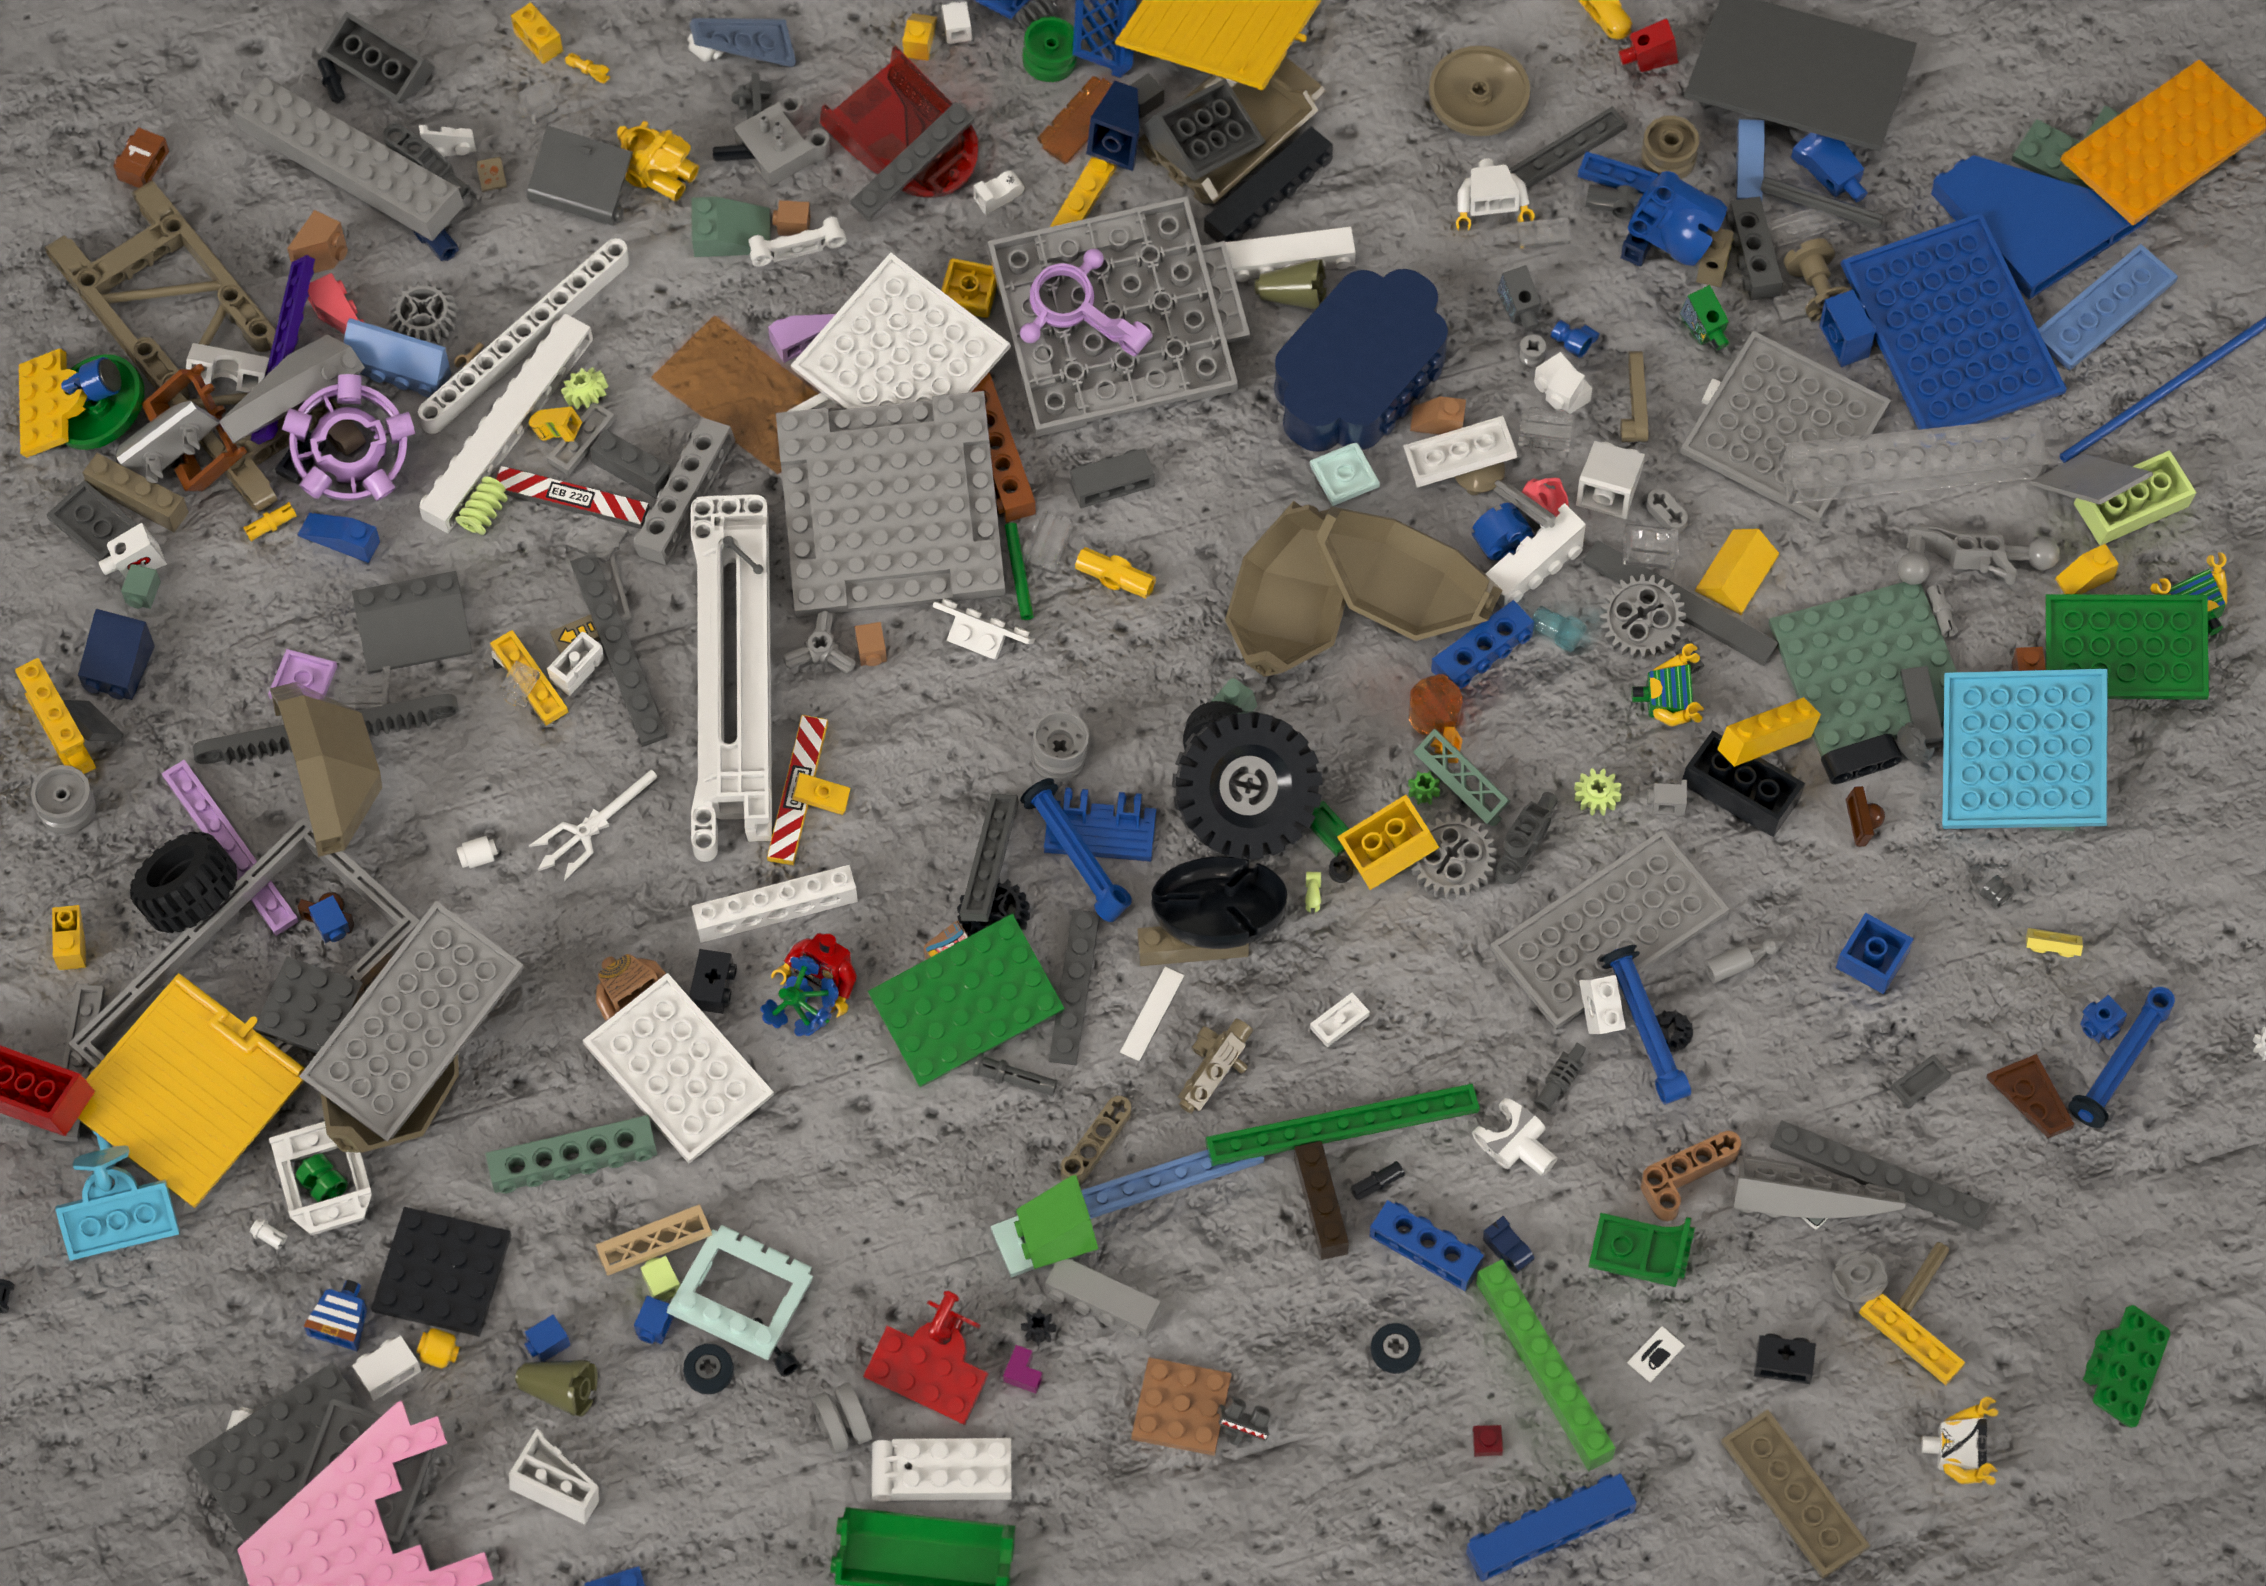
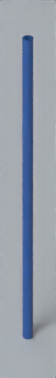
M2266 317L2059 455L2060 459L2064 463L2071 460L2265 330Z

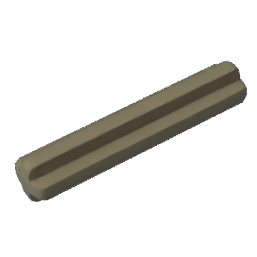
M1937 1242L1897 1303V1306L1905 1313L1910 1314L1946 1258L1949 1248L1943 1243Z

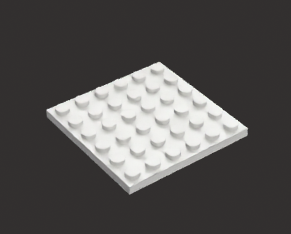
M890 252L791 364V369L842 409L932 400V396L972 392L1008 351L1010 343Z

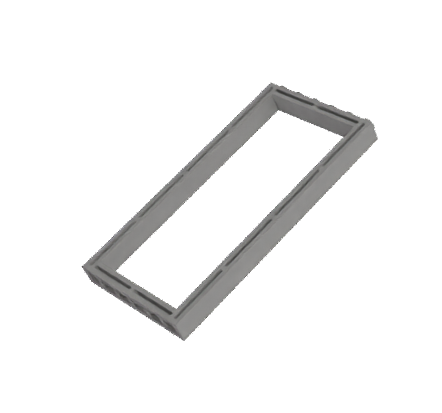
M304 816L235 882L234 889L229 892L230 896L220 904L221 907L216 912L213 911L209 918L204 921L201 920L192 928L186 929L68 1043L72 1051L70 1056L80 1066L85 1063L91 1069L89 1072L91 1074L105 1058L96 1048L305 847L318 857L311 822ZM343 851L318 857L394 925L344 975L363 982L365 987L385 967L420 920ZM279 1040L274 1043L275 1046L291 1058L301 1049Z

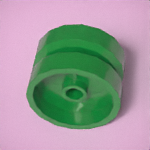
M1043 17L1034 21L1027 28L1024 36L1022 62L1029 75L1044 82H1059L1066 79L1074 71L1077 56L1072 55L1073 25L1064 19Z

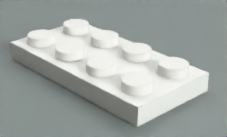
M1503 416L1403 446L1417 488L1517 458V453Z

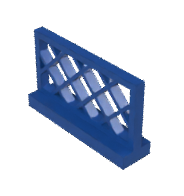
M1076 0L1072 55L1112 69L1111 75L1121 78L1133 67L1134 50L1115 45V40L1136 11V0H1105L1106 3L1102 5L1098 0H1089L1095 8L1092 11H1089L1085 6L1084 0ZM1108 5L1115 14L1112 20L1104 10ZM1098 12L1105 23L1100 26L1092 14ZM1085 18L1094 29L1089 33L1082 24ZM1108 26L1113 34L1112 40H1109L1102 30L1103 28ZM1096 33L1103 42V45L1098 47L1091 35ZM1085 39L1092 49L1091 52L1081 49L1082 40ZM1107 48L1112 55V60L1107 59L1101 50Z

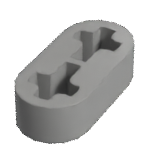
M1655 489L1651 491L1646 504L1648 511L1668 532L1673 534L1683 532L1688 521L1686 511L1665 490ZM1654 499L1657 501L1663 500V506L1659 503L1655 505ZM1671 516L1675 520L1680 518V524L1676 521L1671 523Z

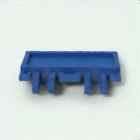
M1065 788L1063 811L1094 857L1151 862L1156 809L1145 808L1144 819L1140 818L1142 794L1136 793L1134 797V813L1124 812L1126 795L1125 792H1119L1117 816H1113L1114 805L1091 803L1090 814H1087L1089 790L1082 789L1080 809L1070 808L1073 798L1072 788ZM1046 825L1044 853L1068 855L1049 826Z

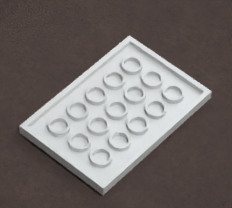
M668 973L583 1040L585 1047L645 1115L649 1116L652 1123L689 1164L774 1096L771 1088Z

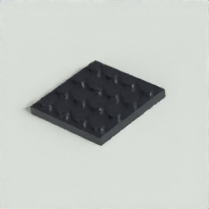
M404 1207L371 1307L372 1312L480 1337L512 1236L511 1231Z

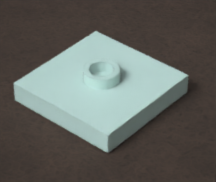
M1358 443L1349 444L1310 460V466L1332 506L1374 490L1380 485Z
M1018 1216L991 1226V1231L1011 1278L1034 1269L1032 1260H1025L1021 1244L1026 1243L1024 1236L1018 1238L1014 1222L1019 1220Z

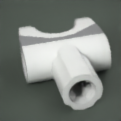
M1504 1098L1498 1105L1500 1110L1507 1116L1506 1119L1510 1122V1127L1506 1131L1498 1133L1477 1126L1472 1132L1475 1141L1489 1157L1503 1168L1509 1169L1520 1158L1540 1176L1546 1175L1552 1169L1558 1157L1536 1140L1546 1130L1544 1124L1525 1107L1511 1099Z

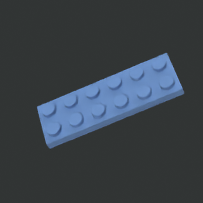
M2142 244L2138 245L2038 329L2049 353L2070 371L2177 281L2178 276Z

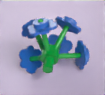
M806 956L792 957L790 959L791 966L799 970L798 977L790 976L786 981L787 986L780 989L778 995L784 1002L777 1005L774 1000L769 999L760 1007L763 1013L762 1019L766 1024H772L778 1029L788 1023V1017L784 1013V1008L788 1005L792 1006L801 1018L794 1023L796 1027L794 1030L795 1035L802 1036L805 1034V1036H810L829 1023L832 1016L830 1013L831 1007H834L835 1000L838 998V988L834 984L833 979L823 978L820 991H814L808 985V980L804 975H817L819 965L813 959ZM821 996L823 1007L817 1011L807 1003V998ZM801 1006L809 1012L804 1013Z

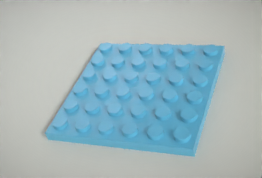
M2107 669L1945 673L1943 829L2107 826Z

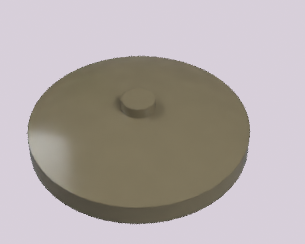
M1469 46L1455 50L1446 55L1436 65L1430 77L1429 100L1434 113L1446 126L1462 134L1490 136L1506 131L1522 118L1529 104L1530 82L1526 71L1514 57L1497 48Z

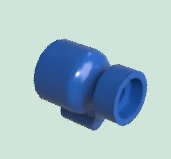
M1560 320L1553 328L1550 337L1557 342H1564V347L1568 352L1581 358L1587 353L1591 344L1597 341L1600 333L1587 325H1584L1582 328L1571 329L1569 324Z

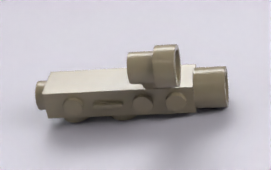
M1235 1018L1228 1030L1223 1031L1220 1035L1208 1027L1203 1026L1197 1034L1198 1039L1191 1049L1199 1056L1205 1058L1192 1077L1186 1081L1184 1088L1178 1095V1098L1181 1100L1179 1106L1191 1114L1194 1111H1201L1231 1066L1240 1074L1246 1071L1248 1065L1239 1059L1238 1056L1245 1048V1042L1253 1032V1029L1248 1024Z

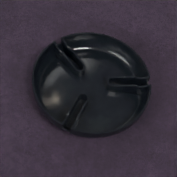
M1224 856L1195 859L1170 869L1158 879L1151 893L1154 916L1169 935L1183 943L1208 949L1235 948L1260 940L1280 923L1287 906L1286 886L1274 871L1260 863H1257L1254 869L1249 868V860Z

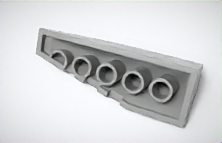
M325 335L287 355L219 423L234 444L285 417L289 408L298 410L310 396L321 389L338 384V375H359L365 367L351 346L329 335Z
M1737 1156L1733 1208H1737L1744 1213L1756 1211L1766 1213L1771 1217L1848 1218L1905 1209V1195L1901 1191L1870 1183L1866 1184L1865 1187H1861L1854 1179L1846 1177L1837 1181L1827 1177V1172L1816 1170L1815 1175L1802 1172L1801 1166L1796 1164Z

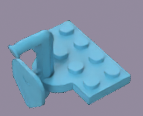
M93 1131L97 1137L100 1150L81 1155L73 1161L74 1170L93 1171L85 1181L82 1190V1200L57 1205L55 1208L69 1261L179 1235L180 1230L166 1179L138 1186L134 1177L128 1171L116 1167V1162L129 1156V1147L125 1145L112 1147L110 1143Z

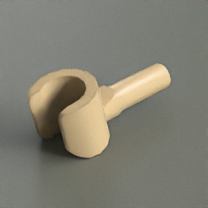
M478 343L467 355H458L454 360L456 368L460 367L463 362H467L464 365L466 366L479 353L483 345Z

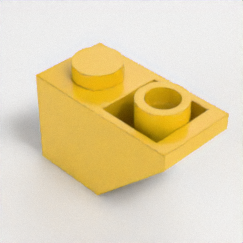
M80 905L53 907V959L58 969L86 968V942Z

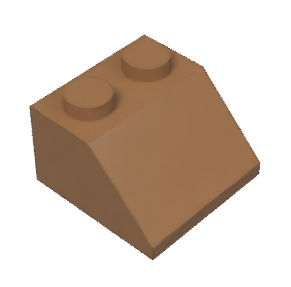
M314 210L287 250L291 264L305 255L314 258L313 270L314 273L335 268L337 263L346 257L348 248L341 222Z

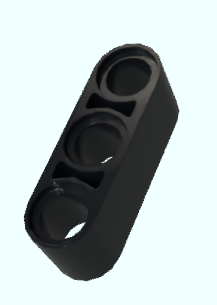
M1883 734L1838 748L1821 757L1823 767L1830 783L1833 785L1894 767L1903 760L1892 734Z

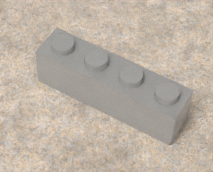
M1069 1258L1056 1262L1045 1282V1291L1052 1300L1058 1303H1063V1301L1069 1303L1079 1313L1085 1315L1090 1313L1098 1317V1320L1107 1326L1116 1325L1133 1338L1142 1337L1146 1339L1161 1312V1301Z

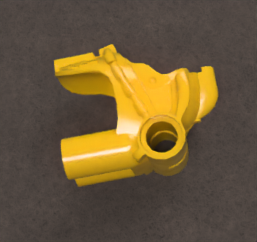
M643 121L640 126L627 129L626 126H621L617 129V137L621 143V148L633 152L625 179L635 187H649L675 202L678 201L683 195L686 186L685 183L677 180L678 177L691 183L699 172V165L686 158L691 150L690 144L681 136L673 134L671 129L663 130L662 132L649 129L647 121Z

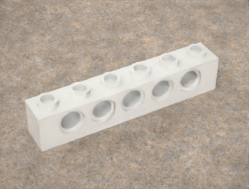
M850 865L692 905V911L700 943L856 903L858 898Z

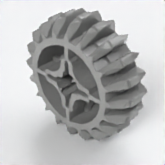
M417 281L416 287L412 288L407 284L406 292L399 290V297H393V305L389 306L390 314L388 318L392 331L430 343L435 341L440 344L441 337L448 339V331H454L455 323H458V307L455 304V298L449 294L447 288L441 289L438 283L432 287L429 281H427L425 286H421ZM442 308L443 313L440 316V318L437 319L436 315L438 314V310ZM410 309L411 313L409 314V318L405 321L404 316L406 312Z

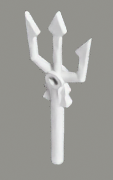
M653 770L648 771L602 811L598 812L593 809L589 818L585 817L583 823L574 825L561 822L531 843L529 847L548 845V840L563 829L576 834L552 855H545L538 871L555 866V860L580 840L586 851L574 863H568L565 881L594 853L591 836L599 834L600 829L609 827L607 820L657 779L656 773Z

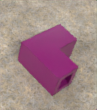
M1018 1345L1015 1346L1004 1372L1003 1382L1036 1394L1043 1375L1042 1372L1029 1368L1033 1357L1032 1350Z

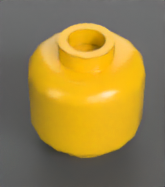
M431 1328L428 1333H422L416 1353L420 1354L419 1358L422 1363L443 1369L448 1365L449 1361L455 1363L460 1347L455 1345V1335L437 1328Z

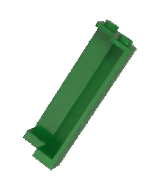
M846 1507L843 1517H838L836 1534L841 1535L838 1555L832 1556L830 1573H835V1585L1010 1586V1569L1014 1555L1016 1526Z

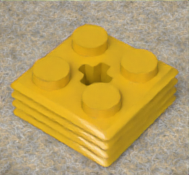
M951 258L941 291L972 315L988 318L997 290L993 267L991 265Z

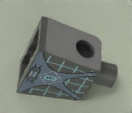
M1527 265L1503 272L1497 293L1513 324L1522 322L1525 331H1532L1538 328L1540 324L1536 316L1541 304Z

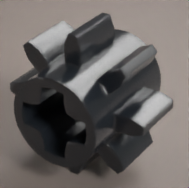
M1040 1309L1033 1315L1026 1313L1028 1323L1021 1324V1330L1028 1331L1025 1335V1341L1033 1340L1037 1346L1045 1340L1051 1342L1049 1332H1056V1325L1049 1324L1052 1321V1314L1050 1313L1046 1316L1041 1313Z

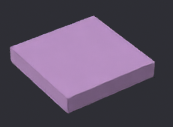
M286 649L271 688L297 682L326 696L337 669V663ZM269 690L268 696L270 699H272V695Z

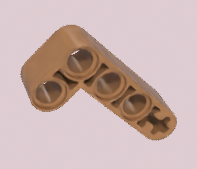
M1724 1131L1645 1168L1641 1180V1190L1658 1219L1671 1221L1678 1215L1681 1198L1677 1188L1737 1160L1741 1148V1139L1735 1132ZM1704 1155L1710 1161L1701 1162L1697 1159V1156ZM1681 1167L1685 1172L1679 1174L1674 1172L1672 1168ZM1656 1178L1661 1183L1652 1185L1648 1182V1179ZM1669 1201L1674 1207L1665 1208L1661 1205V1202Z

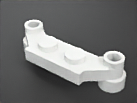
M829 217L823 221L824 226L816 230H805L791 236H780L771 241L764 240L761 235L751 237L749 239L750 257L754 266L761 267L769 264L772 260L779 262L823 251V247L826 245L829 248H838L843 246L847 239L844 230L840 228L838 219L836 217Z

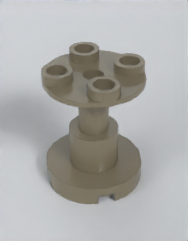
M1824 238L1812 239L1800 244L1802 249L1797 252L1792 249L1787 253L1783 261L1789 275L1795 277L1804 276L1807 285L1814 286L1817 292V296L1811 299L1805 307V312L1812 322L1821 319L1825 299L1852 290L1843 286L1831 288L1828 281L1831 273L1827 265L1834 259L1835 250L1831 242L1828 244L1827 239Z

